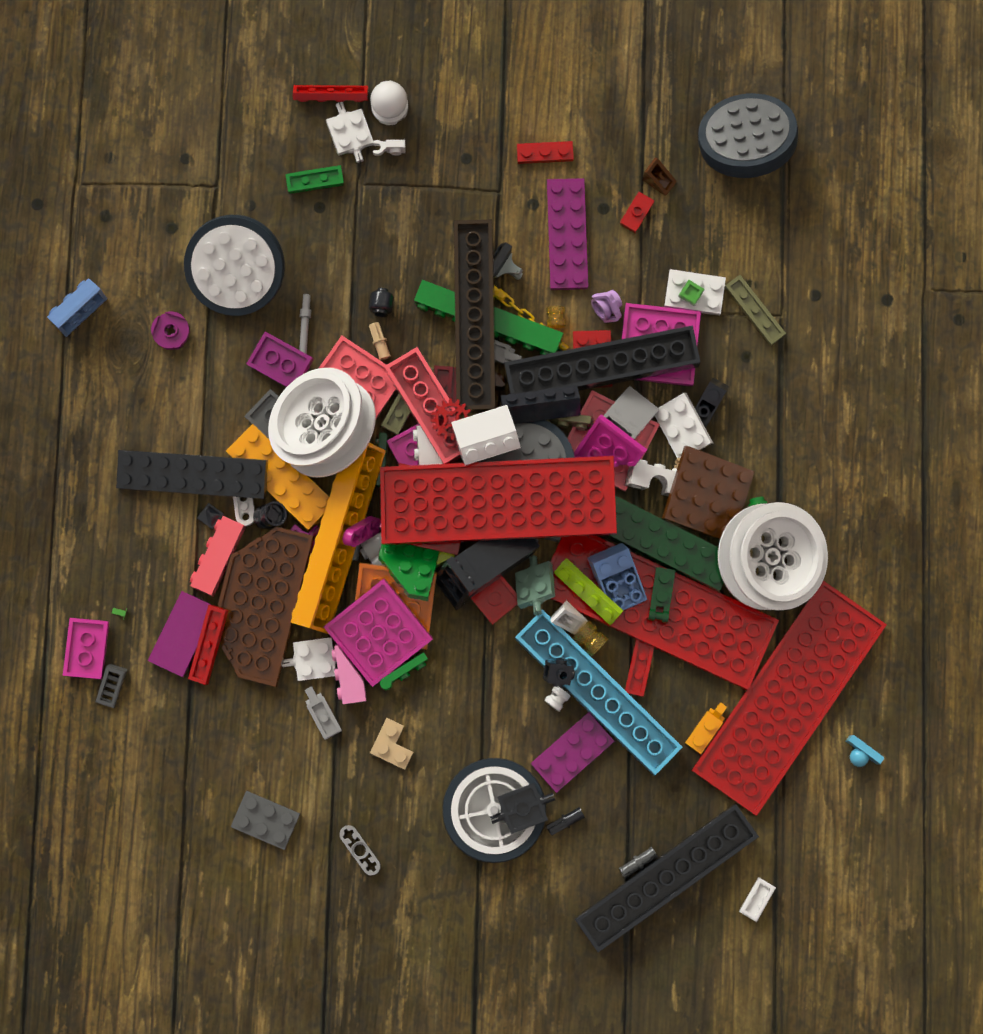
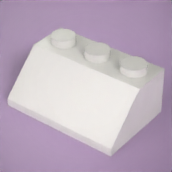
M507 405L451 422L459 452L465 465L521 448Z

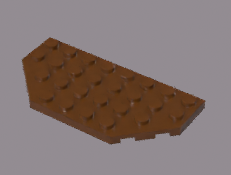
M275 527L267 534L230 555L217 607L229 610L220 644L239 678L277 687L293 625L291 623L292 612L295 609L298 593L303 584V577L307 569L315 536Z

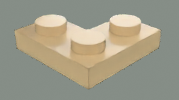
M386 718L370 753L405 770L413 752L396 744L404 726Z

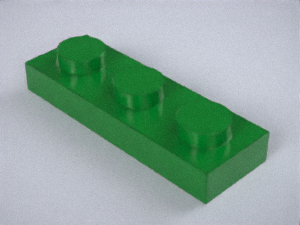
M341 165L285 174L289 194L344 185Z

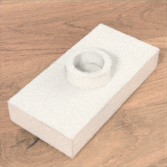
M758 877L739 912L757 922L776 887Z

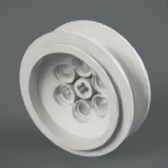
M319 368L309 371L290 383L277 399L270 415L268 427L271 446L282 460L289 463L301 474L310 477H326L336 474L351 465L367 447L375 427L376 412L374 402L370 394L361 385L357 384L353 378L339 369Z
M789 503L756 504L743 509L729 521L719 542L718 565L726 587L736 599L755 609L787 610L802 605L817 592L827 570L828 550L820 526L806 511ZM762 534H763L764 537H765L764 542H762V540H761ZM779 538H780L781 541H782L781 546H780L779 543H778V542H779ZM751 549L753 550V556H752V557L750 556V550H751ZM785 557H787V564L784 562ZM757 567H758V569H759V574H758V575L756 574V568H757ZM774 571L776 572V578H775V579L773 578V572H774Z

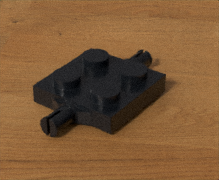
M532 783L498 796L501 813L490 816L491 820L498 817V819L492 821V824L504 820L509 827L510 833L513 834L547 821L545 804L556 801L555 797L547 800V798L554 796L553 792L541 797L537 792L535 784Z

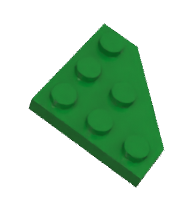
M381 544L379 561L387 567L390 575L397 584L401 585L407 597L428 601L440 551L409 544Z

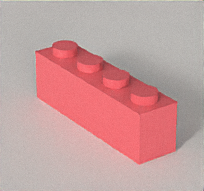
M222 516L221 520H217L214 530H216L215 534L208 539L206 544L208 549L205 555L202 554L199 558L198 565L200 566L197 572L194 571L190 578V586L212 597L215 596L227 570L230 555L235 553L246 529L243 524L225 516Z

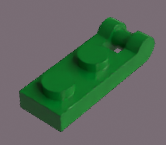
M423 652L382 678L380 681L382 689L390 690L392 683L398 679L403 681L411 676L409 672L414 669L419 671L427 666L428 658Z

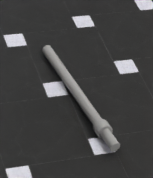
M303 294L302 309H300L301 333L299 350L307 354L309 318H311V295Z

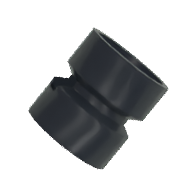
M276 501L258 506L253 514L255 524L261 529H270L282 525L287 518L286 508L283 504Z

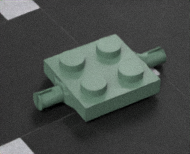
M530 556V567L515 573L517 606L521 609L533 606V614L541 615V604L555 597L553 567L549 561L537 564V556Z

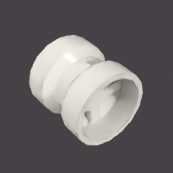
M554 686L551 695L547 696L544 701L560 712L563 708L562 704L568 701L571 696L562 688Z

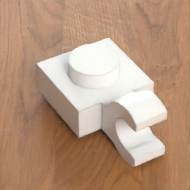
M405 140L373 141L374 146L381 147L380 150H373V155L381 156L385 151L391 155L406 153Z

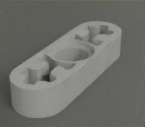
M350 825L344 826L340 830L342 842L366 874H377L381 868L377 857L355 827ZM346 829L348 831L353 830L352 837L354 840L357 837L360 839L352 847L349 846V843H352L349 838H344ZM359 844L366 848L363 856L355 854L354 849ZM369 853L372 856L368 858L370 862H376L377 864L374 872L373 870H367L368 863L366 861L363 864L360 859L367 857Z

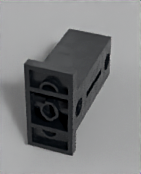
M537 538L478 541L453 558L452 556L445 561L437 574L436 584L457 611L469 599L529 559L530 556H533L540 547Z

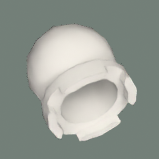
M391 80L383 81L373 89L370 97L372 113L380 123L395 125L406 117L408 112L407 94L400 84Z

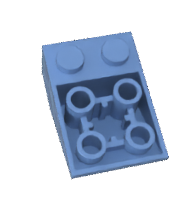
M623 543L587 558L599 588L622 610L647 600L629 548Z

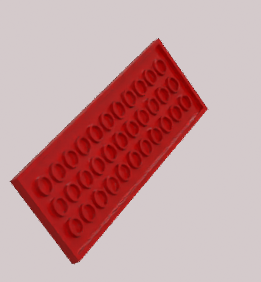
M614 456L474 462L468 465L453 463L380 467L382 545L617 534Z
M595 535L561 538L550 561L553 567L555 597L550 600L561 605L567 600L579 613L742 689L749 690L779 622L778 619L675 572L668 623L661 622L662 620L656 619L654 621L648 620L656 567H665L630 552L647 600L623 610L614 623L609 625L558 578L554 572L567 558L599 588L587 558L611 548L615 544ZM656 607V612L663 613V608Z
M823 581L817 592L805 604L752 681L749 690H746L691 771L757 816L887 624Z

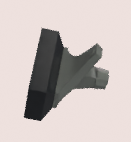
M506 242L501 243L494 253V278L502 274H510L519 280L523 275V270L513 263L512 246Z

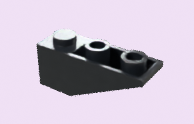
M715 378L711 379L695 407L705 428L729 388L728 385Z

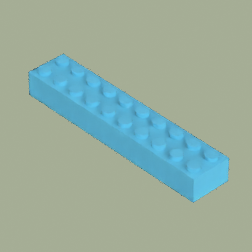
M542 609V614L536 615L515 637V640L543 667L545 666V660L567 659L573 665L575 675L574 679L571 680V684L564 685V688L653 776L656 775L682 746L561 627L553 624L550 621L551 617Z

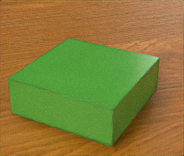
M688 280L678 297L695 306L705 289Z

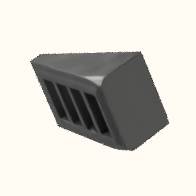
M113 664L106 666L96 703L115 708L127 669ZM113 672V673L119 674L120 676L117 677V676L111 675L110 673ZM108 679L118 682L117 685L108 682ZM105 687L114 689L115 692L105 690ZM103 694L113 697V699L110 700L107 698H103L102 696Z

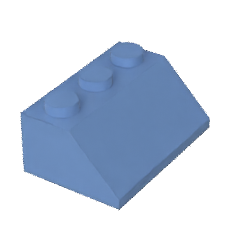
M88 278L86 281L84 280L79 283L77 290L72 294L70 293L65 296L63 303L52 308L47 318L67 337L107 300V297Z

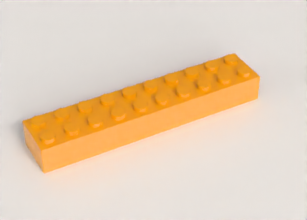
M370 442L351 465L336 474V478L332 483L331 494L326 503V510L321 519L318 535L315 538L313 552L309 557L308 568L303 577V584L298 593L295 609L292 612L291 623L329 634L325 630L324 625L335 617L356 547L343 544V534L347 528L365 519L386 450Z

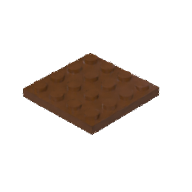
M684 446L662 519L720 540L729 521L743 510L755 471L690 446Z

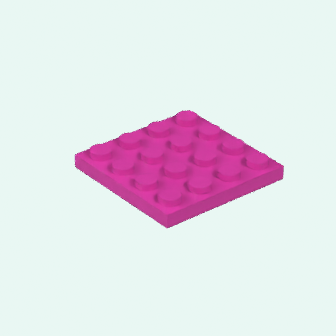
M626 303L622 339L693 325L698 345L701 311ZM695 368L636 380L693 386Z
M385 578L324 625L325 630L372 687L433 640L430 633Z

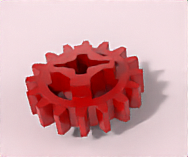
M449 398V403L446 404L442 400L441 407L435 406L438 411L431 413L435 416L434 419H431V423H436L432 429L439 430L437 436L444 434V440L450 436L451 440L454 441V432H446L453 428L451 423L447 425V417L456 415L455 421H457L462 413L465 418L469 417L468 414L471 410H465V403L459 405L458 399L455 403H452V399ZM449 407H455V408H456L454 411H447V410H446V408H449ZM439 415L444 418V423L441 427L439 425Z

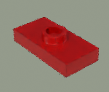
M638 192L620 221V225L636 234L655 200Z

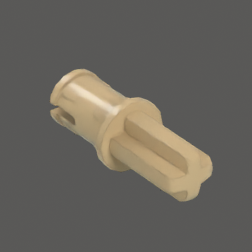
M380 323L370 324L369 328L373 337L372 343L376 347L379 360L390 358L391 355L386 344L387 338H384Z

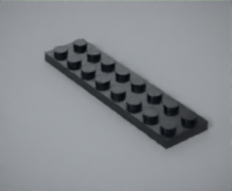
M118 450L116 488L266 499L268 460Z

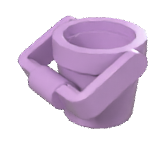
M614 290L597 293L592 296V307L604 323L615 322L621 318L622 315L619 308L622 306V301Z

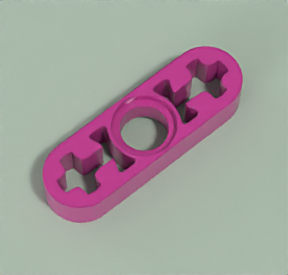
M369 516L347 528L343 534V544L356 547L377 535L380 531L381 520Z

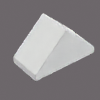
M567 600L553 613L550 619L553 624L574 635L588 622Z

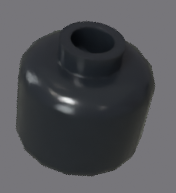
M378 288L370 294L369 310L374 316L387 317L393 311L394 295L388 292L389 290L386 288Z

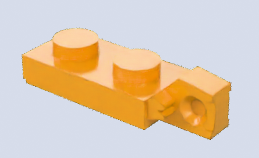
M719 703L715 710L710 708L688 737L685 744L701 755L723 724L725 718L722 714L727 706Z

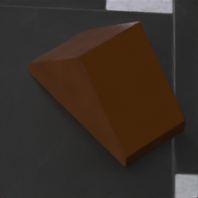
M656 157L643 175L644 182L665 196L677 182Z

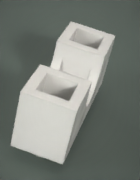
M640 459L635 466H629L625 486L644 490L649 488L651 479L655 477L662 484L661 495L669 497L677 469H665L666 466L661 464L649 465L648 461Z

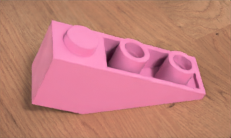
M335 644V649L332 650L333 661H337L338 669H334L336 681L339 680L340 688H337L338 699H342L343 704L366 701L363 677L338 644Z

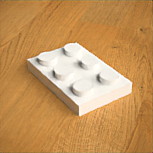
M670 269L664 307L701 311V313L720 316L726 278ZM688 280L705 289L695 306L678 297Z
M683 393L659 407L655 417L677 458H681L684 446L701 450L713 443L687 393Z

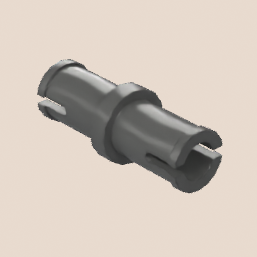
M650 847L639 856H633L631 861L618 869L626 879L637 870L644 869L646 864L658 858L654 849Z

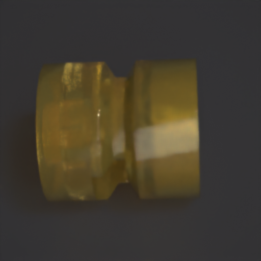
M590 620L573 636V639L579 645L585 646L584 650L591 657L609 640L602 632H597V627Z

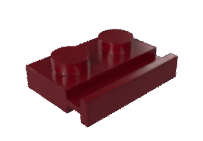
M434 365V375L447 396L452 399V403H455L456 367Z

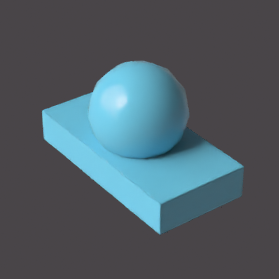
M850 735L847 738L846 742L855 748L850 754V761L854 766L863 767L868 763L869 759L877 765L881 764L884 760L882 755L855 735Z

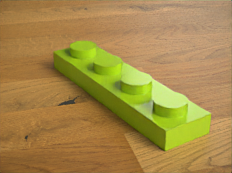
M567 558L555 570L554 574L609 625L613 624L623 612L615 602Z

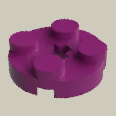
M168 311L154 319L151 333L158 346L166 350L182 348L187 342L190 329L188 322L181 314ZM173 326L175 333L168 335L166 329H170Z

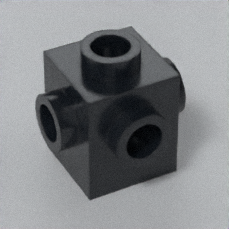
M567 659L545 660L543 679L547 683H552V686L564 687V685L571 684V680L574 679L575 670Z

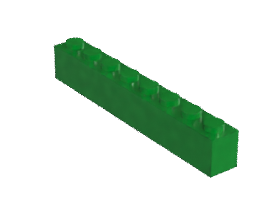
M422 280L414 299L417 308L426 312L429 309L434 311L436 316L441 318L447 316L455 322V292ZM495 307V338L500 336L505 338L504 341L513 345L516 343L523 345L522 348L528 351L537 350L540 352V355L558 352L564 338V333Z

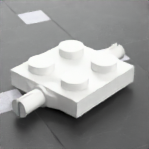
M337 103L336 107L339 115L326 119L337 154L339 156L346 153H354L356 163L363 162L361 150L373 145V139L363 111L359 109L346 112L344 103Z
M332 637L293 642V658L284 659L283 663H290L282 665L283 668L294 666L297 671L298 681L335 676L334 669H336L337 661H333L332 650H334Z

